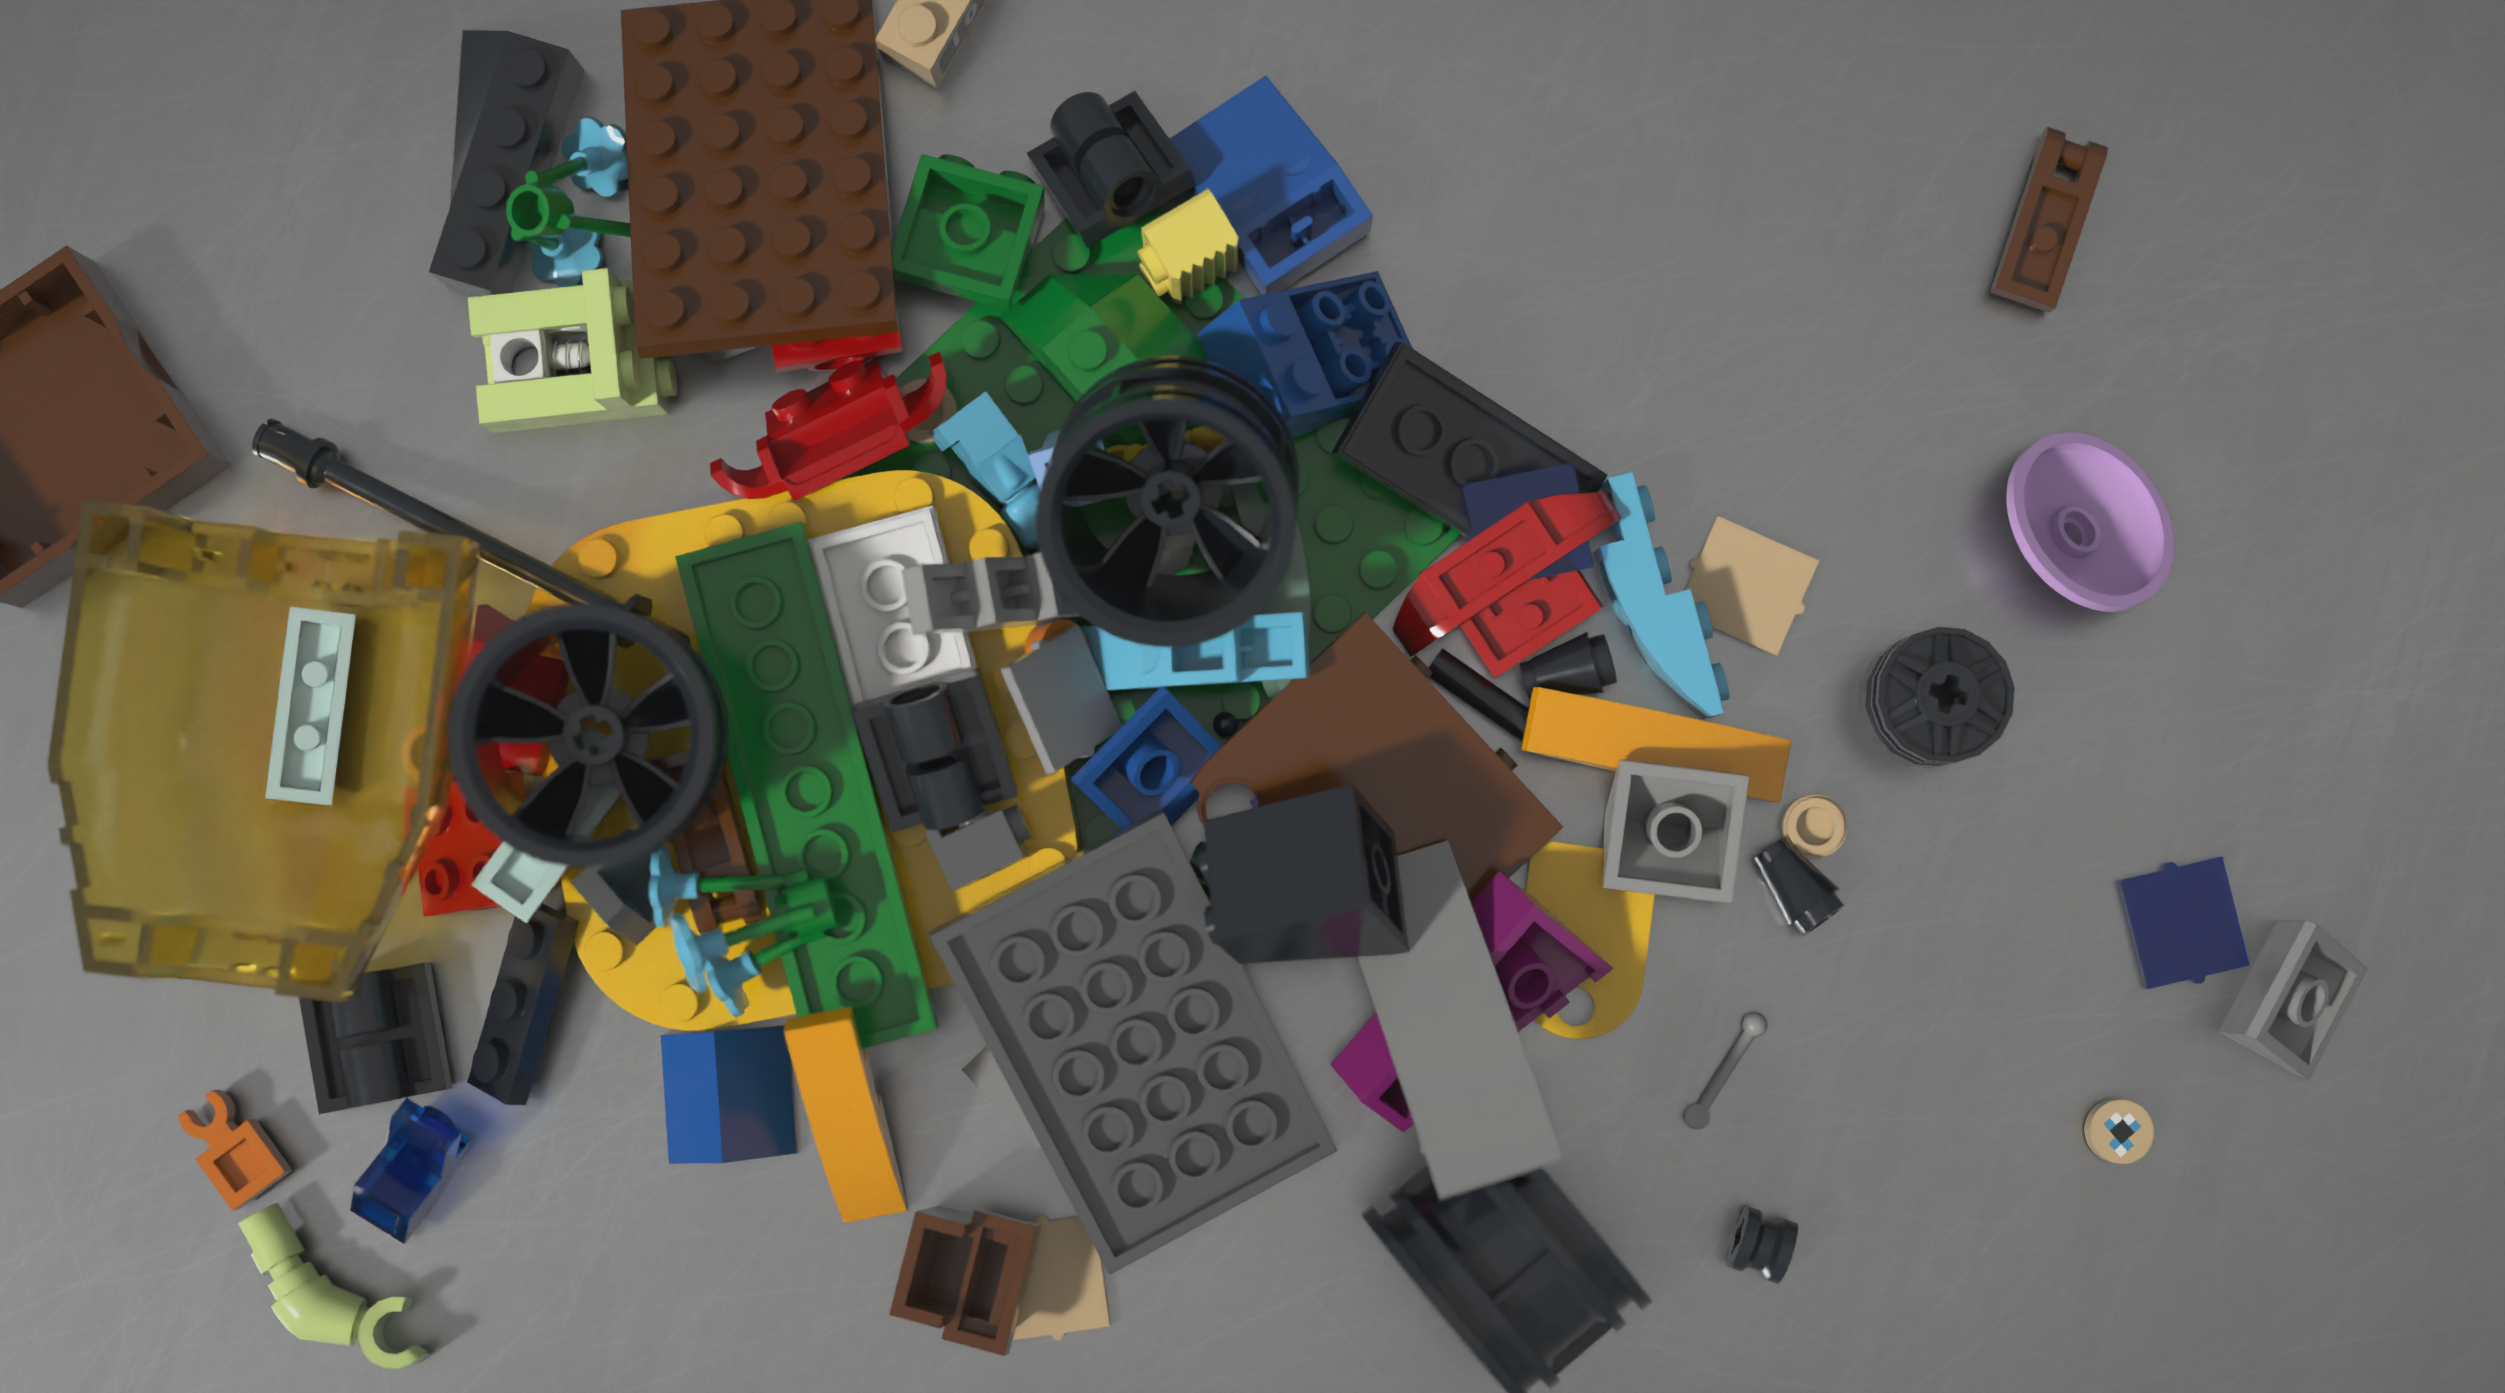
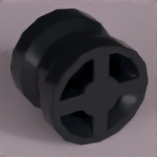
M1746 1206L1738 1219L1731 1239L1727 1266L1738 1271H1743L1747 1268L1758 1270L1765 1280L1779 1284L1786 1274L1797 1241L1798 1223L1785 1218L1774 1222L1765 1219L1760 1210Z

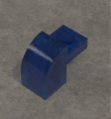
M406 1097L391 1116L386 1145L354 1185L350 1211L402 1244H405L431 1211L455 1174L466 1154L470 1139L463 1136L462 1132L455 1128L453 1121L441 1110L432 1106L421 1107Z

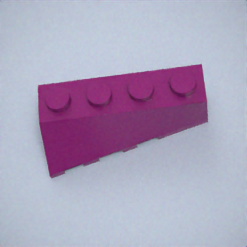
M1501 871L1495 875L1471 903L1518 1032L1542 1013L1550 1019L1570 1002L1565 995L1590 977L1596 983L1613 970L1602 957ZM1375 1013L1330 1065L1364 1105L1400 1131L1405 1132L1414 1125L1378 1015Z

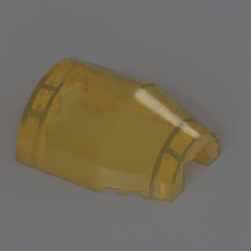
M83 500L47 765L50 782L59 785L66 827L59 828L61 845L70 847L77 889L69 891L84 972L139 979H189L274 989L275 995L334 1002L350 1001L449 809L453 777L448 745L449 717L456 689L467 665L481 544L462 536L400 530L397 540L377 538V542L276 533L250 525L192 520L147 506ZM290 606L356 614L332 806L265 799Z

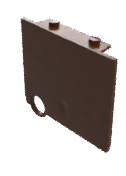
M1366 612L1358 617L1309 663L1310 678L1292 679L1202 764L1190 781L1199 791L1197 813L1203 826V820L1208 819L1206 813L1208 797L1216 787L1227 782H1238L1249 787L1255 794L1257 807L1353 784L1395 832L1397 856L1448 840L1471 903L1499 871L1510 878L1563 828L1560 822L1513 773V770L1518 766L1517 763L1501 747L1494 752L1430 683L1427 678L1433 672L1417 655H1414L1409 660Z

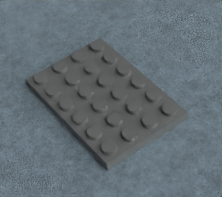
M1161 810L1144 817L928 932L1109 1275L1337 1152L1242 964H1238L1219 945L1213 944L1210 940L1205 925L1204 912L1206 906L1211 904L1165 814Z

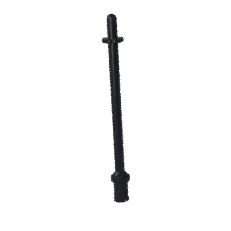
M268 419L267 425L264 423L260 425L254 435L252 450L256 456L265 458L295 473L296 479L309 488H318L329 483L568 604L602 605L636 614L666 626L691 645L689 636L684 632L651 616L653 607L650 598L636 593L624 603L340 461L337 446L325 438L318 437L313 440L283 425L276 419ZM617 634V646L628 649L636 643Z

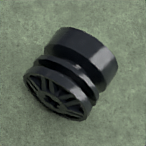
M1935 627L1891 644L1871 661L1860 682L1858 711L1866 735L1882 754L1905 766L1935 768L1981 755L2001 738L2013 714L2015 687L2006 661L1989 641L1966 629ZM1945 682V694L1954 697V704L1937 710L1939 700L1929 695V690Z

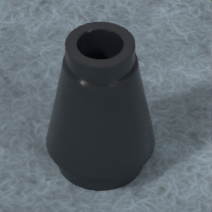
M1585 632L1531 658L1529 661L1520 663V670L1529 700L1532 696L1533 687L1584 695L1604 693V686L1618 683L1605 634L1589 637L1588 632Z
M1785 837L1773 843L1754 859L1761 869L1760 872L1787 926L1790 927L1794 924L1803 936L1819 927L1845 906L1836 895L1840 888L1794 846L1792 847Z

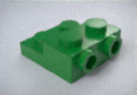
M921 154L893 242L895 280L1010 310L1024 262L1028 263L1044 211V186L1036 184L1033 179L1019 172L1002 171L1000 174L977 169L971 162L959 156L944 154L936 158Z

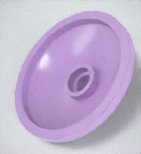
M2067 431L2050 434L2041 438L2018 457L2010 472L2007 484L2006 503L2008 517L2020 551L2031 568L2045 583L2072 602L2103 612H2118L2132 609L2150 599L2163 587L2171 572L2175 554V538L2171 518L2166 504L2153 481L2128 454L2099 437L2081 432Z

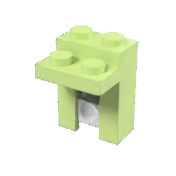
M608 268L582 271L583 285L468 297L471 336L474 338L482 337L488 378V384L476 386L479 424L493 433L669 414L668 396H676L677 394L674 363L672 358H664V356L640 359L635 347L633 280L620 281ZM588 336L589 345L584 338H581L579 343H574L570 339L566 344H561L559 341L553 343L552 339ZM526 347H536L539 356L536 367L526 375H514L512 361L516 353ZM591 364V373L556 377L558 370H566L569 373V369L579 368L581 372V368L588 367Z

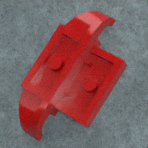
M940 351L929 356L931 369L930 376L925 384L906 395L895 375L888 376L878 358L865 364L862 361H854L843 365L830 375L829 382L808 392L805 389H796L784 394L772 404L771 410L765 412L767 436L756 440L757 454L762 465L749 470H739L727 465L722 458H719L710 463V475L720 487L735 496L746 499H764L788 491L793 501H796L909 446L908 432L932 415L939 407L945 394L947 376Z
M1605 491L1554 495L1525 503L1421 572L1420 577L1409 590L1394 622L1393 632L1411 658L1460 625L1493 677H1498L1604 607L1569 553L1622 519L1621 515Z

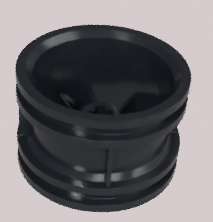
M1173 355L1150 357L1126 364L1106 374L1081 395L1065 418L1038 495L1036 509L1038 546L1043 563L1057 590L1069 605L1094 626L1120 639L1141 645L1181 647L1204 643L1221 637L1250 620L1263 608L1277 590L1287 571L1293 552L1299 493V463L1294 440L1288 425L1280 411L1259 387L1236 371L1202 358ZM1190 422L1215 431L1225 437L1226 440L1207 454L1199 446L1184 441L1186 424ZM1134 423L1139 424L1144 438L1149 445L1139 451L1131 463L1094 446L1107 435ZM1172 481L1174 489L1184 485L1183 498L1173 499L1171 491L1161 495L1162 482ZM1263 481L1268 494L1271 512L1258 536L1227 514L1217 510L1222 499V486ZM1125 497L1128 509L1135 516L1136 520L1107 549L1090 530L1080 511L1078 501ZM1192 532L1211 570L1188 575L1158 574L1157 570L1164 549L1166 535L1180 536Z
M595 604L560 605L531 613L511 623L490 639L473 658L459 682L451 706L448 726L449 756L455 779L466 803L481 823L502 842L529 857L551 864L575 867L600 866L619 862L654 850L677 837L700 816L714 796L726 766L729 750V721L724 697L711 669L700 654L677 633L651 619L613 607ZM617 634L635 641L646 648L670 672L640 694L635 700L624 691L611 687L617 651ZM558 643L570 680L576 691L564 697L559 705L554 708L546 702L511 688L522 670L536 656ZM595 717L597 724L609 723L612 727L613 734L604 739L606 751L599 754L597 746L585 747L582 741V736L590 732L588 720ZM690 725L691 738L688 761L680 782L677 783L653 764L643 759L648 748V732H658ZM548 742L551 756L559 767L550 773L523 802L507 777L501 759L499 743ZM616 782L624 801L639 827L614 837H589L574 834L573 832L578 824L589 784L606 785Z
M1427 1163L1400 1187L1395 1184L1386 1192L1394 1203L1383 1213L1380 1214L1372 1205L1361 1213L1364 1220L1407 1275L1507 1393H1529L1528 1390L1540 1380L1549 1389L1553 1388L1561 1381L1557 1375L1611 1328L1618 1332L1627 1324L1619 1314L1621 1310L1632 1301L1641 1310H1644L1652 1303L1650 1297L1624 1264L1542 1167L1440 1200Z

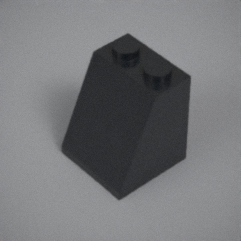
M1353 784L1203 820L1206 845L1199 848V863L1206 882L1210 884L1211 905L1206 906L1204 912L1205 925L1212 943L1219 945L1238 964L1380 956L1409 952L1395 832Z

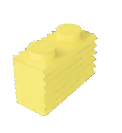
M1209 189L1141 228L1144 247L1137 251L1142 262L1139 264V267L1149 286L1158 297L1168 293L1172 302L1182 304L1184 296L1193 298L1194 290L1204 291L1205 283L1214 285L1216 277L1225 279L1227 270L1232 272L1237 270L1239 237Z

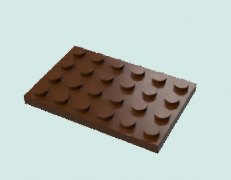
M715 0L621 10L635 347L640 359L899 332L878 46L875 42L877 29L874 0Z

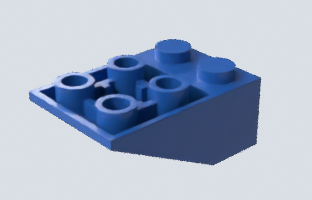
M1267 76L1262 77L1169 138L1192 171L1197 185L1190 188L1196 196L1209 189L1238 235V260L1262 295L1282 291L1371 232L1372 213L1336 160Z
M1378 271L1240 299L1197 333L1209 361L1228 367L1246 377L1270 398L1288 425L1292 438L1353 415L1394 343L1403 342L1412 348Z

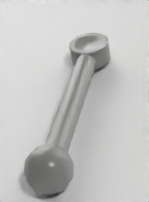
M1751 1012L1745 1016L1743 1020L1744 1031L1698 1103H1692L1685 1108L1683 1119L1690 1128L1702 1129L1708 1125L1710 1121V1113L1708 1111L1753 1039L1762 1036L1768 1028L1767 1019L1763 1014Z

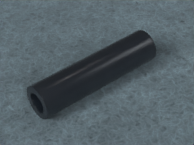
M1442 648L1429 666V669L1433 672L1430 678L1523 743L1529 708Z

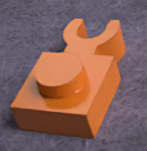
M219 1089L210 1091L205 1095L215 1109L214 1120L209 1125L204 1124L194 1110L183 1111L178 1115L181 1127L188 1135L204 1139L210 1148L195 1158V1160L231 1210L235 1211L244 1207L291 1172L292 1169L256 1119L247 1120L239 1127L234 1122V1103L228 1094Z

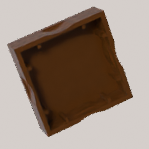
M67 245L0 290V602L23 608L232 466L96 263Z

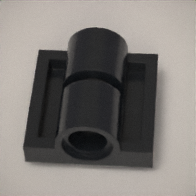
M1136 91L1129 93L1110 105L1101 95L1094 92H1083L1068 98L1056 109L1052 116L1050 129L1053 138L1027 152L1034 170L1086 248L1197 185L1190 167Z
M980 668L853 704L852 714L892 832L923 824L925 829L930 830L953 827L979 816L984 812L988 804L1018 796V785Z
M430 962L330 979L326 982L297 987L319 1114L452 1089Z

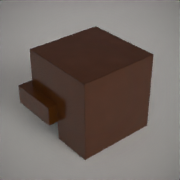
M941 1206L915 1211L889 1315L939 1329L944 1327L943 1340L1002 1356L1009 1354L1041 1225L981 1209L974 1210L973 1215Z

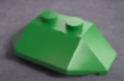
M1138 274L1048 275L1001 316V319L1076 402L1085 391L1106 374L1137 360L1167 355L1189 356L1208 360L1203 346ZM1187 422L1186 432L1192 431L1201 425ZM1138 423L1120 428L1107 435L1116 446L1148 445Z

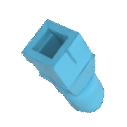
M984 392L931 431L929 435L941 451L948 447L952 448L964 465L965 475L995 505L1002 503L1004 507L1001 509L1000 516L1012 530L1020 545L1027 550L1035 548L1040 553L1036 532V509L1040 489L1038 483L1034 484L1032 482L1036 477L1021 435H1018L989 394Z

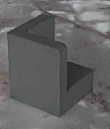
M626 829L620 835L631 831V829ZM657 849L619 862L600 866H588L571 882L605 924L637 946L656 928L654 908L651 906L649 896V884L652 876L650 867L652 851H657ZM677 899V901H676L675 904H674V910H675L685 899Z

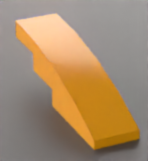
M1533 687L1521 750L1615 772L1619 759L1747 774L1750 776L1747 791L1748 798L1780 803L1792 740L1652 709Z
M852 1007L785 1019L784 1033L814 1140L843 1222L848 1223L907 1211V1201L881 1095L876 1094L866 1051L862 1052Z

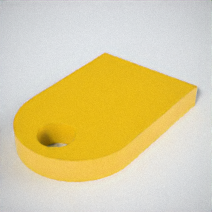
M1548 841L1528 860L1524 891L1536 899L1602 957L1613 970L1596 983L1589 977L1577 986L1586 991L1592 1000V1012L1585 1022L1579 1025H1569L1559 1017L1558 1012L1550 1019L1542 1013L1534 1021L1547 1031L1571 1039L1595 1038L1607 1034L1620 1026L1631 1015L1640 999L1644 984L1655 894L1603 888V848Z

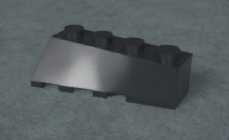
M462 30L450 208L429 269V273L447 287L475 296L512 292L528 241H516L512 238V227L508 223L506 214L507 201L510 194L517 187L526 184L527 172L546 171L553 166L584 71L569 49L510 31Z

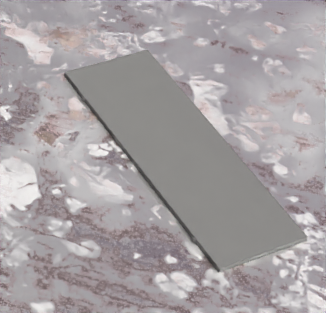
M1448 840L1398 855L1409 952L1393 955L1358 957L1422 1145L1420 1152L1425 1154L1440 1200L1564 1161Z

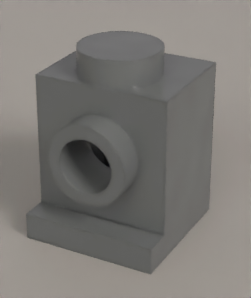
M1018 804L1007 809H1001L995 813H992L989 805H986L983 813L965 823L956 825L957 831L951 834L948 833L946 828L924 831L952 891L961 890L1030 857L1025 843L1034 839L1030 826Z

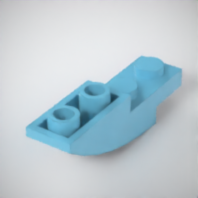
M1633 471L1609 477L1601 486L1602 492L1605 491L1622 519L1612 525L1616 542L1599 546L1593 555L1603 586L1615 613L1636 650L1654 674L1676 698L1702 720L1717 717L1724 713L1721 701L1729 700L1730 696L1723 667L1720 663L1711 664L1705 640L1713 637L1707 607L1703 601L1694 602L1691 589L1666 595L1663 585L1671 583V571L1664 548L1662 546L1653 548L1647 523L1655 522V513L1649 490L1646 485L1636 486Z
M1305 612L1254 615L1237 629L1221 637L1204 643L1181 647L1141 645L1120 639L1096 626L1080 627L1088 640L1090 653L1107 691L1160 688L1161 686L1165 688L1310 678L1307 613Z

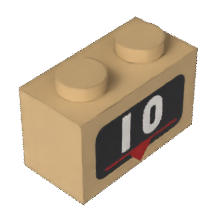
M897 0L875 38L883 60L938 90L989 0Z

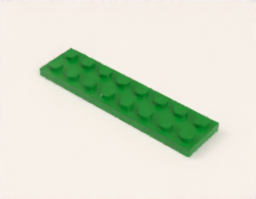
M797 522L678 555L675 558L701 656L715 676L725 700L729 721L728 758L759 875L786 874L805 868L809 880L824 876L836 910L839 926L825 930L826 938L803 944L781 956L796 1015L799 1017L852 1007L861 1048L864 1049L939 1028V1023L871 768L852 714L853 706L811 553L806 524ZM785 889L764 890L770 917L776 916L777 911L774 897L786 894ZM782 929L775 931L777 942L791 935H785Z

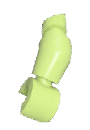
M278 1203L267 1206L238 1223L253 1250L251 1257L262 1275L270 1273L274 1280L268 1285L276 1299V1302L271 1305L274 1313L284 1327L297 1338L304 1341L345 1346L354 1345L358 1339L362 1352L372 1363L383 1368H408L422 1363L430 1355L420 1345H412L405 1351L398 1353L386 1344L383 1336L384 1325L387 1319L394 1313L410 1311L413 1297H389L378 1301L371 1308L366 1307L367 1300L334 1286L327 1275L319 1277L311 1262L302 1263L299 1256L305 1250Z

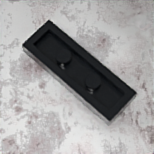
M543 903L528 923H525L516 916L514 917L467 1081L470 1085L506 1105L527 1104L579 921Z

